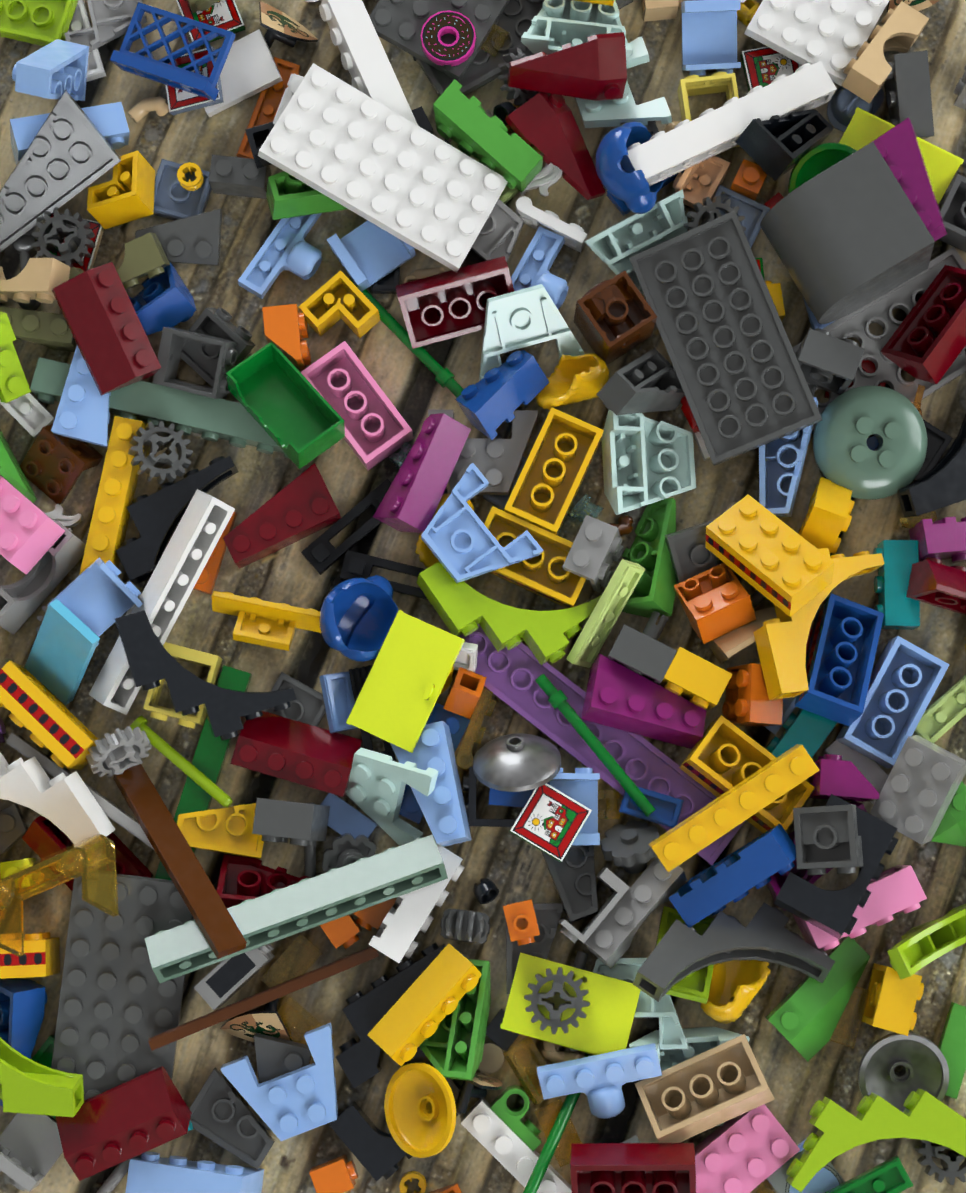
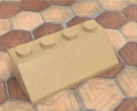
M745 1034L662 1071V1076L644 1079L635 1083L651 1126L660 1143H680L775 1100Z

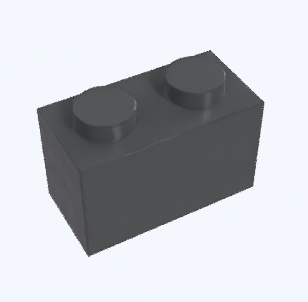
M212 155L208 181L214 194L267 199L268 177L272 173L269 165L257 169L254 159Z

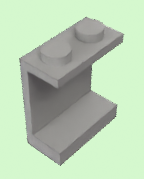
M603 867L596 877L610 888L613 893L582 931L579 932L564 918L559 920V923L563 925L560 932L573 943H576L578 939L585 943L630 888L608 868Z

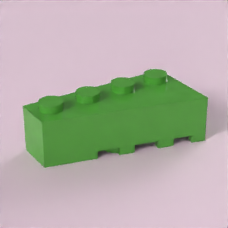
M454 79L433 104L437 132L446 140L451 138L458 144V148L466 155H473L481 164L502 175L508 181L506 185L508 188H516L522 193L543 168V157L516 133L509 135L507 127L496 115L491 117L486 115L485 110L480 106L482 103L474 96L468 99L460 91L462 85Z
M285 171L268 177L266 198L272 220L347 209Z

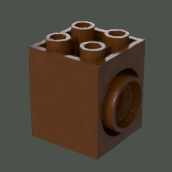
M624 270L612 279L597 284L581 299L577 300L573 322L595 354L600 356L608 365L650 338L657 316Z

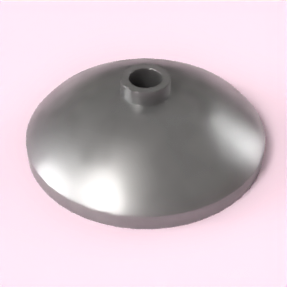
M523 733L508 734L487 742L477 751L473 759V771L476 778L489 788L506 792L527 791L543 786L550 782L561 768V755L555 745L542 737Z
M909 1032L908 1036L891 1033L876 1040L862 1056L858 1068V1084L863 1097L865 1095L869 1097L871 1092L903 1112L905 1110L903 1105L907 1096L912 1091L916 1092L918 1088L927 1091L942 1101L949 1085V1068L940 1049L928 1038ZM896 1066H903L902 1071L894 1072Z

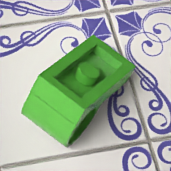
M509 1086L491 1102L490 1109L534 1152L542 1143L541 1138L538 1136L541 1131L530 1119H527L525 1122L521 1119L529 1109L528 1093L521 1086ZM512 1094H519L524 1099L522 1106L518 1109H512L507 1105V1099Z

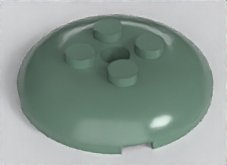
M874 385L853 388L831 401L821 413L822 421L816 424L813 437L816 463L826 479L852 490L851 497L864 500L883 499L896 494L899 489L909 485L918 475L927 453V431L923 418L917 408L899 392ZM872 434L879 443L875 450H870L867 446V438Z

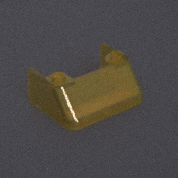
M96 834L25 865L0 880V948L18 957L24 955L23 900L82 876V900L113 917L119 915L114 842L102 834Z

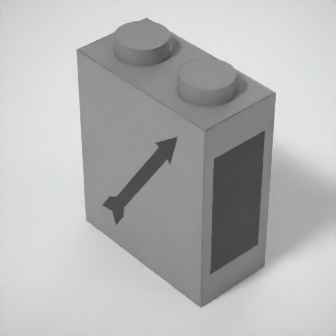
M267 944L223 960L193 988L213 1010L219 1008L275 957L271 953L274 949L273 946Z

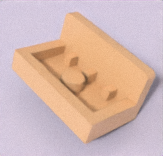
M713 156L685 169L683 173L679 172L673 183L675 193L683 189V203L691 208H694L693 205L698 202L703 205L704 198L709 197L712 201L719 185L722 184L731 163Z

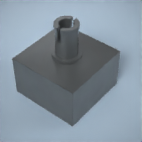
M652 611L642 633L625 624L623 625L607 658L659 685L677 650L658 641L669 618L662 615L656 625L655 623L660 613Z

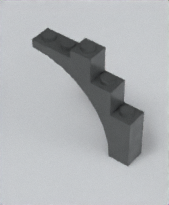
M764 902L747 927L743 926L735 917L720 911L702 936L693 927L689 928L686 924L676 919L638 970L633 985L659 1002L672 986L689 974L709 965L732 960H759L781 964L801 971L823 983L835 961L829 958L828 954L823 950L816 949L805 942L797 933L785 929L789 918L784 916L778 908L771 907Z

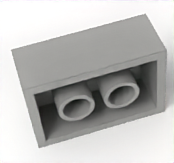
M919 735L909 736L870 814L898 828V832L921 845L930 842L966 774V760Z

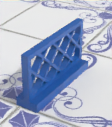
M138 2L120 50H113L110 61L123 71L216 101L219 93L216 85L236 35L231 31ZM144 12L152 14L155 22L142 28L140 22ZM170 21L176 22L178 30L166 36L162 26ZM195 28L199 29L202 37L189 44L186 33ZM158 29L161 39L149 45L145 35ZM181 36L185 46L172 53L169 42ZM218 36L224 37L222 47L213 51L209 41ZM141 38L145 48L136 53L130 52L132 43ZM205 44L209 54L196 60L192 50ZM164 45L168 55L160 60H155L152 51ZM188 53L191 63L183 68H179L175 59ZM212 61L214 67L210 77L203 76L199 67Z

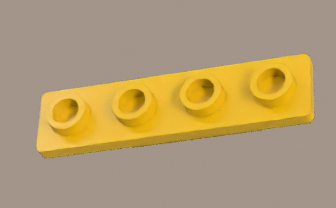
M213 591L212 610L214 612L238 616L233 631V640L289 651L296 628L321 633L320 612L316 609H304L290 606L286 603L264 601L257 597L249 598L234 595L231 592Z

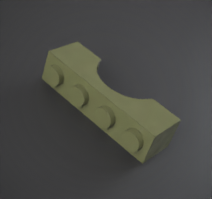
M149 232L125 243L124 260L117 270L125 290L139 285L138 279L147 275L149 279L165 273L163 268L170 265L157 235ZM77 267L70 268L69 280L84 271Z
M0 306V312L7 313L16 339L38 343L53 350L75 352L77 343L63 314Z

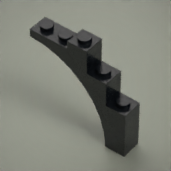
M966 414L959 433L947 454L924 476L898 490L897 494L904 517L919 516L966 500Z
M145 610L115 618L135 687L142 686L143 691L161 686L159 680L164 679L174 711H181L182 716L200 711L198 706L203 704L212 735L214 737L220 736L221 741L238 736L237 731L244 729L240 717L245 716L246 720L263 716L262 710L273 707L274 712L291 707L290 701L297 700L294 689L290 687L270 692H241L221 688L206 682L183 668L166 651L153 632Z

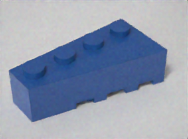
M778 824L690 878L669 897V900L690 928L710 914L712 916L718 914L732 900L734 903L740 901L749 894L748 890L754 886L757 889L763 887L772 880L770 876L776 872L781 876L795 867L793 861L796 859V846L782 825Z

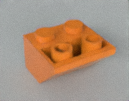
M297 304L262 307L264 333L268 344L272 341L299 372H302L307 368L306 365H311L310 349L308 348L307 340H304V338H309L305 314L299 313Z
M724 562L673 586L692 628L703 644L756 620L750 595L730 567Z
M749 663L727 668V671L732 673V676L725 688L726 698L722 707L723 716L735 726L782 725L783 699L769 701L761 664Z

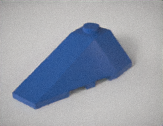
M169 262V266L163 268L165 273L152 279L148 277L142 282L141 285L144 289L134 298L128 296L146 335L162 331L163 327H174L180 322H185L197 311L193 296L171 262Z
M0 979V1037L12 1048L30 1059L44 1018L45 1004L47 1002L46 987L31 979ZM0 1100V1105L3 1107V1101Z

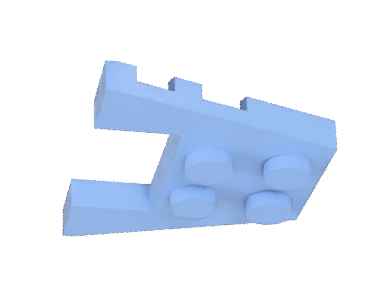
M474 463L469 465L465 474L453 488L445 503L440 507L421 535V539L456 583L539 556L543 553V549L528 530L507 546L502 547L468 505L467 501L489 485L487 479Z
M331 1023L307 1031L304 1034L314 1059L312 1064L263 1083L258 1082L248 1055L225 1063L220 1068L224 1076L280 1141L325 1125L338 1118Z

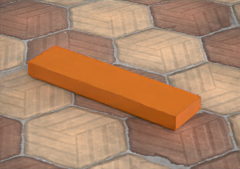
M274 57L275 64L283 81L261 91L247 129L273 122L284 91L288 87L291 74L299 75L301 71L300 65ZM245 132L236 156L254 159Z

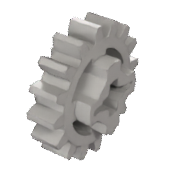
M127 726L124 730L116 728L114 734L105 733V738L95 740L96 746L88 749L90 754L86 755L93 774L97 773L99 777L107 774L108 778H111L113 775L123 774L130 767L142 764L141 758L148 757L150 755L148 750L152 749L145 731H141L139 727L132 730L130 726Z

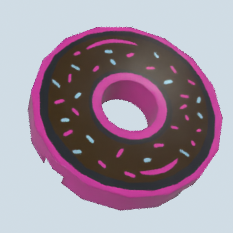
M451 10L440 11L430 16L424 23L420 35L422 50L427 58L435 64L457 66L468 60L474 52L476 42L475 28L469 18L460 12ZM444 34H452L456 37V40L452 44H445L441 41V37Z

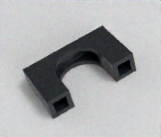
M831 794L825 806L851 804ZM856 807L858 836H861L863 867H859L858 877L855 882L844 889L830 891L821 889L790 872L774 902L777 906L838 939L841 938L844 932L848 935L851 933L857 921V918L852 916L857 906L862 908L865 906L871 894L866 889L871 879L877 882L885 865L880 863L885 853L891 855L899 840L893 837L898 828Z
M420 1047L417 1048L415 1056L402 1065L403 1067L411 1063H426L433 1066ZM445 1078L452 1090L456 1104L461 1086L455 1079ZM355 1101L338 1115L337 1120L332 1121L329 1125L376 1182L382 1176L386 1180L400 1168L397 1163L404 1156L408 1159L413 1157L397 1145L390 1133H386L376 1127ZM456 1111V1117H457L461 1112Z

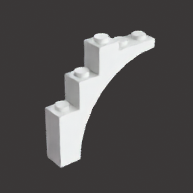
M0 752V799L9 800L28 807L49 819L68 836L81 853L116 830L77 771L67 777L62 772L50 780L35 756L25 762L21 757L9 765Z

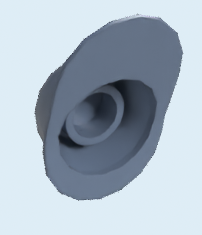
M840 86L827 105L829 122L834 128L845 132L857 107L874 115L883 102V89L879 90L869 104L843 86Z

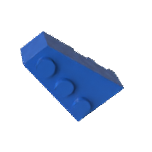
M522 349L510 354L506 362L498 368L487 371L484 378L478 383L467 386L455 400L471 425L493 440L498 435L496 429L505 420L507 423H510L515 418L513 412L523 402L524 405H528L549 381L534 356Z

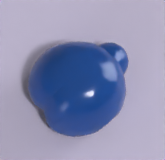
M628 122L614 128L601 140L596 152V172L608 192L617 199L624 201L633 213L644 214L655 206L657 193L662 188L664 180L649 186L642 170L630 173L625 172L621 162L623 157L628 155L627 148L637 142L643 144L652 137L642 123Z
M374 575L366 579H348L336 585L327 594L321 607L319 621L322 636L329 647L354 661L365 662L376 659L398 612V607L392 599V585L386 578Z

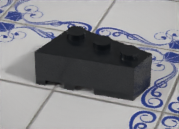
M816 109L792 112L788 117L780 118L779 115H774L769 120L761 121L760 118L753 119L736 140V143L763 169L765 174L776 181L791 170L808 150L821 145L834 127Z

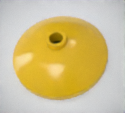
M411 1063L399 1068L389 1081L384 1101L385 1118L391 1136L397 1145L411 1156L426 1158L437 1155L450 1142L456 1125V1104L452 1090L445 1077L429 1064Z

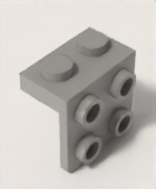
M586 515L562 566L563 570L590 580L594 591L599 592L602 586L607 587L612 576V571H609L613 561H619L624 546L621 545L622 539L619 529Z
M17 1113L0 1135V1172L3 1171L11 1178V1184L21 1191L26 1189L30 1192L36 1188L63 1153L57 1122L49 1115Z

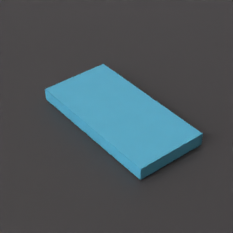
M56 599L47 608L25 668L63 704L67 705L74 699L100 638Z

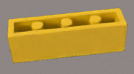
M448 943L367 1035L402 1067L405 1062L415 1056L417 1048L424 1040L436 1032L439 1023L446 1015L454 1012L461 998L476 987L479 978L482 976L481 972Z

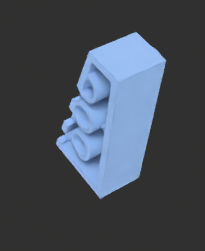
M56 39L19 60L14 65L12 71L15 91L47 99H60L64 91L67 90L75 101H85L89 46Z
M122 102L81 108L114 150L129 144L130 131ZM50 113L10 119L11 148L16 165Z
M813 397L818 408L817 397ZM813 425L759 447V503L778 518L792 516Z
M444 721L426 724L413 753L390 743L399 763L405 764L409 761L416 763L419 769L426 771L428 768H433L439 771L434 791L428 797L411 787L436 843L444 847L471 841L472 838L449 726Z
M144 1152L141 1156L132 1158L129 1161L125 1192L262 1193L264 1169L258 1168L257 1170L256 1168L238 1165L216 1164L213 1161L206 1160L189 1161L187 1160L188 1158L182 1156L162 1158L160 1153Z

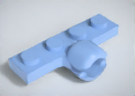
M322 213L281 219L238 279V285L263 299L279 274L283 271H290L303 280L310 279L321 264L322 252L304 239Z
M539 226L511 276L514 291L542 284L557 309L562 306L569 287L566 280L551 274L549 270L565 243L563 236Z
M655 1043L537 1067L544 1100L574 1093H584L587 1096L591 1114L602 1119L615 1117L624 1110L625 1099L622 1085L662 1076Z

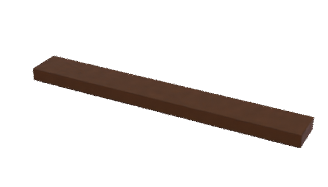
M139 764L126 769L123 774L114 775L115 783L217 959L245 949L246 940L143 766Z
M370 946L155 1035L148 1040L150 1048L153 1051L379 957L377 949Z

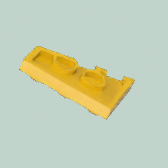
M256 803L178 815L176 824L191 848L260 859L262 856L264 841H261L262 835L252 834Z

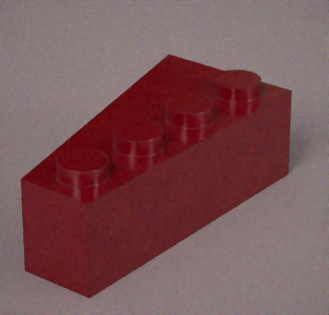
M314 463L224 536L223 539L235 564L241 569L335 524L341 516Z

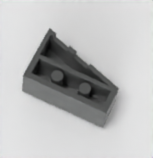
M928 51L900 53L885 58L892 67V71L884 83L890 116L889 123L896 126L909 117L917 137L924 139L934 136Z
M654 348L616 371L597 393V396L603 401L606 408L613 411L616 415L675 410L685 394L674 367Z

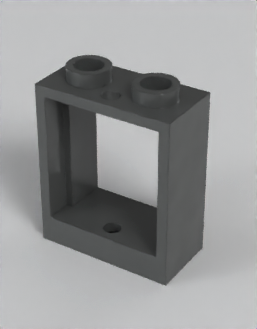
M163 327L157 358L161 369L154 374L153 383L214 399L226 398L230 392L228 390L226 372L231 370L232 366L236 363L238 356L236 350L237 342L181 328ZM183 339L221 347L213 387L176 378Z

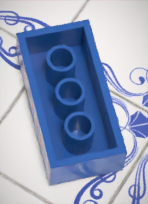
M832 593L828 595L816 613L806 655L805 668L809 690L796 697L795 707L848 727L863 714L884 613Z

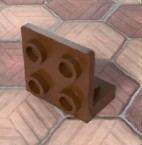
M53 424L41 429L20 467L26 478L56 504L60 505L64 503L82 471L98 466L103 456L87 442L52 433Z

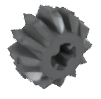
M447 909L444 911L443 918H441V935L445 939L483 944L487 942V937L490 933V917L486 913Z

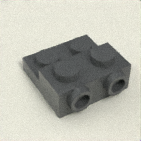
M206 307L189 331L237 342L236 350L238 356L234 365L237 366L255 346L250 340L252 334L242 326H238V328L230 322L232 316L221 307H218V309ZM183 339L180 358L213 387L221 347Z
M856 805L793 808L797 869H807V875L826 874L825 868H837V874L856 873L855 867H863L861 836H858Z

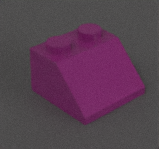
M824 754V756H819L817 761H814L820 771L809 777V783L815 788L808 798L829 799L831 794L845 801L869 802L879 799V792L851 761H843L842 755Z

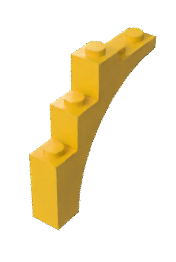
M828 548L818 549L834 562L832 583L791 617L774 605L777 618L764 621L763 626L753 632L769 701L796 697L809 690L805 668L806 644L811 623L819 606L832 589L841 582L851 577L872 573L883 566L885 563L882 553L870 554V551H861L853 554L851 557H845L844 554L830 556Z

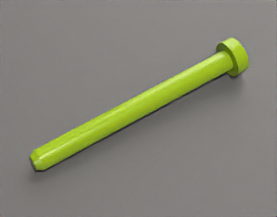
M139 716L130 725L132 730L139 727L141 731H145L153 747L223 807L228 808L233 801L229 795L147 726L148 720L145 717Z

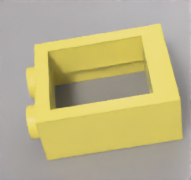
M716 72L711 76L704 77L690 75L680 79L677 90L682 121L686 119L692 121L688 96L726 92L727 101L733 97H738L739 99L735 73Z
M164 643V648L174 659L209 667L206 682L216 685L222 658L179 645ZM164 679L159 680L161 686L148 690L143 709L151 712V718L166 722L168 717L179 719L178 725L195 729L196 724L204 726L207 715L203 704L199 705L200 711L196 715L188 714L182 716L181 711L175 712L173 709L158 706Z

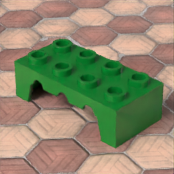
M272 341L226 372L228 390L299 469L345 437V425L342 417Z

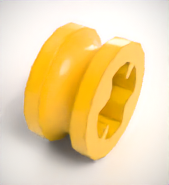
M191 162L184 163L179 167L177 177L182 188L187 191L198 190L204 182L200 167ZM190 172L192 175V172H195L196 180L191 182L189 179V182H186L185 174Z
M409 1171L403 1175L399 1185L400 1193H409L407 1191L408 1185L405 1182L408 1179L412 1182V1178L419 1180L418 1186L421 1188L419 1192L414 1190V1193H425L427 1184L424 1175L418 1171Z

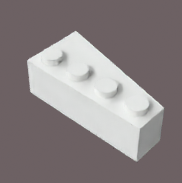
M437 844V847L443 859L448 879L398 896L395 905L382 921L376 936L374 935L369 942L370 946L397 963H400L404 956L410 959L418 946L414 939L419 931L423 933L427 931L434 919L430 916L434 906L437 905L441 908L449 894L445 888L450 880L456 882L465 868L461 865L463 860L461 857Z

